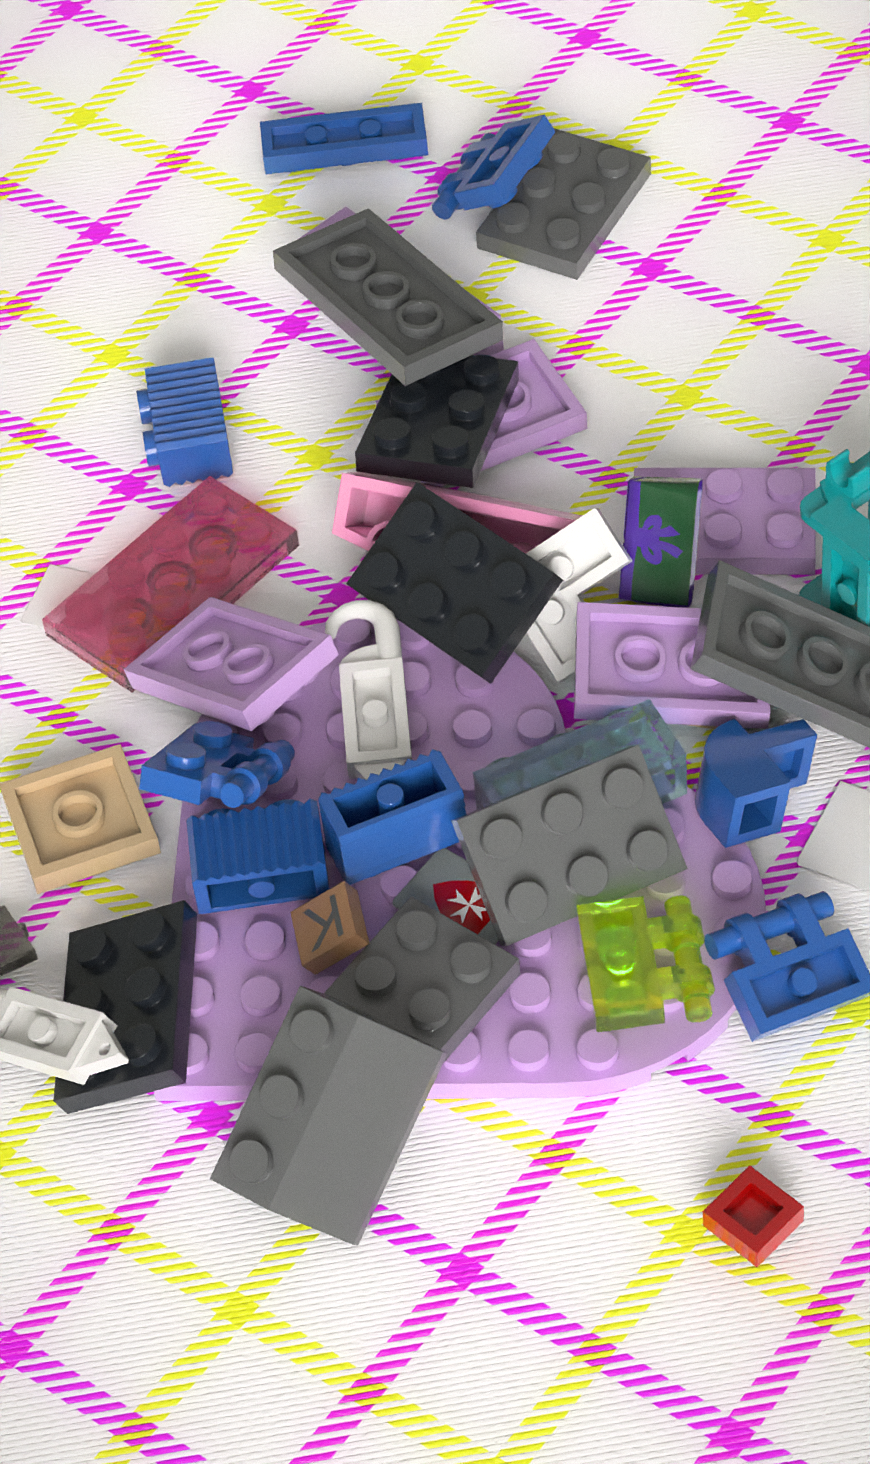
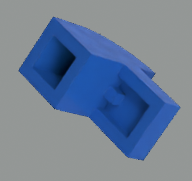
M733 719L721 724L709 735L702 758L695 794V806L701 820L725 848L781 832L790 789L807 784L818 735L804 719L748 734L739 722Z

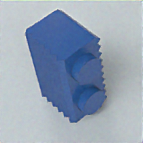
M214 357L146 368L147 388L136 390L142 425L153 423V430L142 432L148 467L160 465L163 485L171 487L174 483L182 486L186 481L194 484L198 479L206 481L209 477L217 480L221 475L229 478L233 474Z
M432 749L429 756L419 754L416 761L407 759L404 766L395 763L392 770L383 768L380 775L370 773L367 780L358 778L355 785L346 782L343 789L334 787L331 794L321 792L318 802L326 848L346 883L352 885L459 842L451 820L467 814L464 802L465 796L441 751Z
M310 798L303 803L298 800L284 799L270 804L266 808L257 806L253 810H249L244 807L240 812L221 808L204 813L200 818L191 815L186 819L192 885L199 915L312 899L330 889L318 802Z

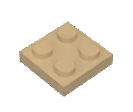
M121 744L0 783L1 794L37 894L161 853L157 835Z

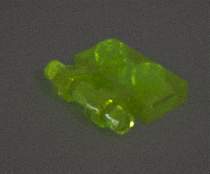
M678 895L667 899L664 903L666 916L647 918L643 896L576 905L577 922L596 1032L665 1023L663 1000L675 998L683 1003L685 1017L690 1022H703L712 1016L713 1011L710 997L714 994L715 986L711 969L704 965L702 961L700 947L704 944L703 926L701 919L693 914L691 901L688 897ZM666 948L673 952L676 966L657 968L654 950Z

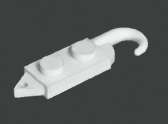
M355 600L341 605L331 613L325 624V633L331 635L333 640L336 638L338 628L343 623L353 619H364L374 625L376 644L361 647L350 652L339 663L349 779L362 778L367 780L370 773L380 775L383 768L392 770L395 763L404 766L407 759L412 760L399 624L394 613L385 605L371 600Z
M11 986L9 989L0 987V1060L82 1085L86 1083L91 1074L128 1063L129 1059L114 1035L117 1025L104 1013Z

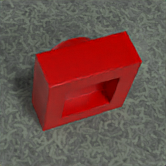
M750 1165L703 1210V1226L755 1267H758L804 1221V1206Z

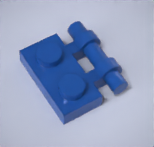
M545 114L505 123L496 135L486 133L480 141L471 143L460 158L461 166L457 172L447 175L437 189L438 198L432 205L433 213L441 219H449L455 210L464 209L466 211L485 206L498 208L509 202L518 191L516 186L527 171L542 159V150L556 132Z
M199 722L192 725L141 765L139 789L196 805L202 804L209 797L221 799L226 806L236 808L240 805L254 803L266 792L268 785L277 783L289 772L291 761L295 756V750L286 740L267 742L260 745L257 749H253L254 738L233 733L230 726L220 722Z
M825 891L808 897L797 893L778 900L776 909L754 917L747 912L725 921L724 928L706 934L704 937L706 950L712 959L716 960L734 953L741 958L745 966L731 972L724 979V983L752 1042L870 996V973L849 928L825 937L818 922L834 914L832 899ZM783 934L793 938L797 948L775 956L772 955L766 942Z

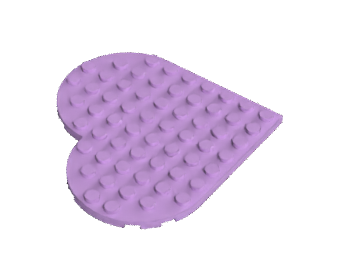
M353 619L343 623L338 628L336 638L333 639L339 655L319 672L313 682L300 688L275 710L274 715L268 721L258 725L252 731L201 714L197 722L214 721L226 724L232 728L233 733L254 738L253 749H257L260 745L267 742L286 740L293 746L295 756L291 761L289 772L277 783L268 785L266 792L254 803L230 808L221 799L209 797L200 805L182 801L172 903L185 900L197 913L186 1083L154 1091L156 1101H246L299 987L303 986L325 993L365 948L363 947L316 975L301 965L290 912L312 899L199 915L192 885L186 819L191 815L200 818L204 813L221 808L232 809L240 812L244 807L249 810H253L257 806L266 808L270 804L284 799H293L305 803L311 798L318 802L321 792L331 794L334 787L343 789L346 782L356 784L358 778L349 779L346 763L339 663L350 652L361 647L376 644L374 625L367 620ZM397 620L400 627L412 760L416 761L419 754L429 756L432 749L441 751L462 788L467 814L600 759L598 757L568 756L567 735L563 718L554 697L533 668L515 652L512 653L490 684ZM326 622L308 628L325 633ZM649 769L688 869L511 945L502 946L498 941L495 944L496 946L519 958L520 975L443 1063L427 1099L569 1098L617 1092L651 1081L652 1072L664 1068L682 1057L690 1061L710 1046L728 1028V1019L736 1010L724 979L731 972L745 966L741 958L734 953L716 960L712 959L706 950L704 937L706 934L724 928V923L727 919L746 912L753 917L766 912L765 894L760 873L746 843L725 848L697 813L695 806L696 792L664 774ZM324 838L329 886L331 889L344 880L326 848ZM460 842L446 847L449 851L466 860ZM434 853L350 885L358 891L369 942L399 910L393 906L394 898Z

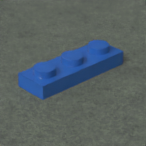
M422 103L260 122L265 175L334 166H349L384 160H400L428 155Z

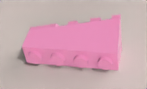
M362 472L342 473L332 534L369 551L416 482ZM420 483L525 554L583 516Z

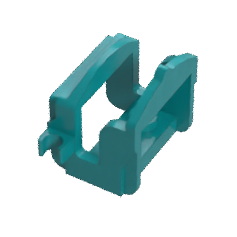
M845 449L827 462L826 478L820 481V486L806 495L800 503L801 519L823 536L822 574L807 583L800 590L799 596L870 627V451L854 463H850V452L848 449ZM867 501L868 519L856 510Z

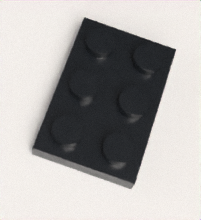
M483 354L471 355L406 386L391 374L355 451L356 472L474 488L519 381L518 361L498 359Z
M416 482L346 584L368 600L385 605L394 613L397 620L491 684L563 579Z
M185 900L69 933L63 1001L100 1011L117 1025L114 1035L129 1061L124 1065L89 1075L84 1085L55 1077L53 1101L67 1114L186 1083L197 913Z

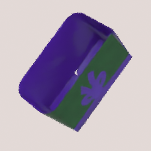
M633 476L629 479L623 546L631 557L632 562L621 569L618 599L665 607L689 608L691 606L695 582L702 478Z

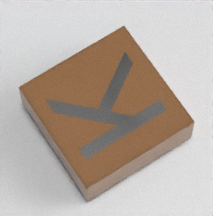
M345 881L290 912L301 965L315 975L370 944L358 891Z

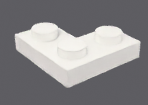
M599 508L592 509L526 553L563 579L527 632L558 682H563L575 674L577 603L585 602L581 595L632 562L631 557Z

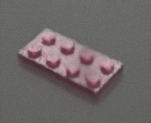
M209 476L42 619L45 635L133 693L135 689L132 688L123 669L209 597L234 604L299 546L297 530Z

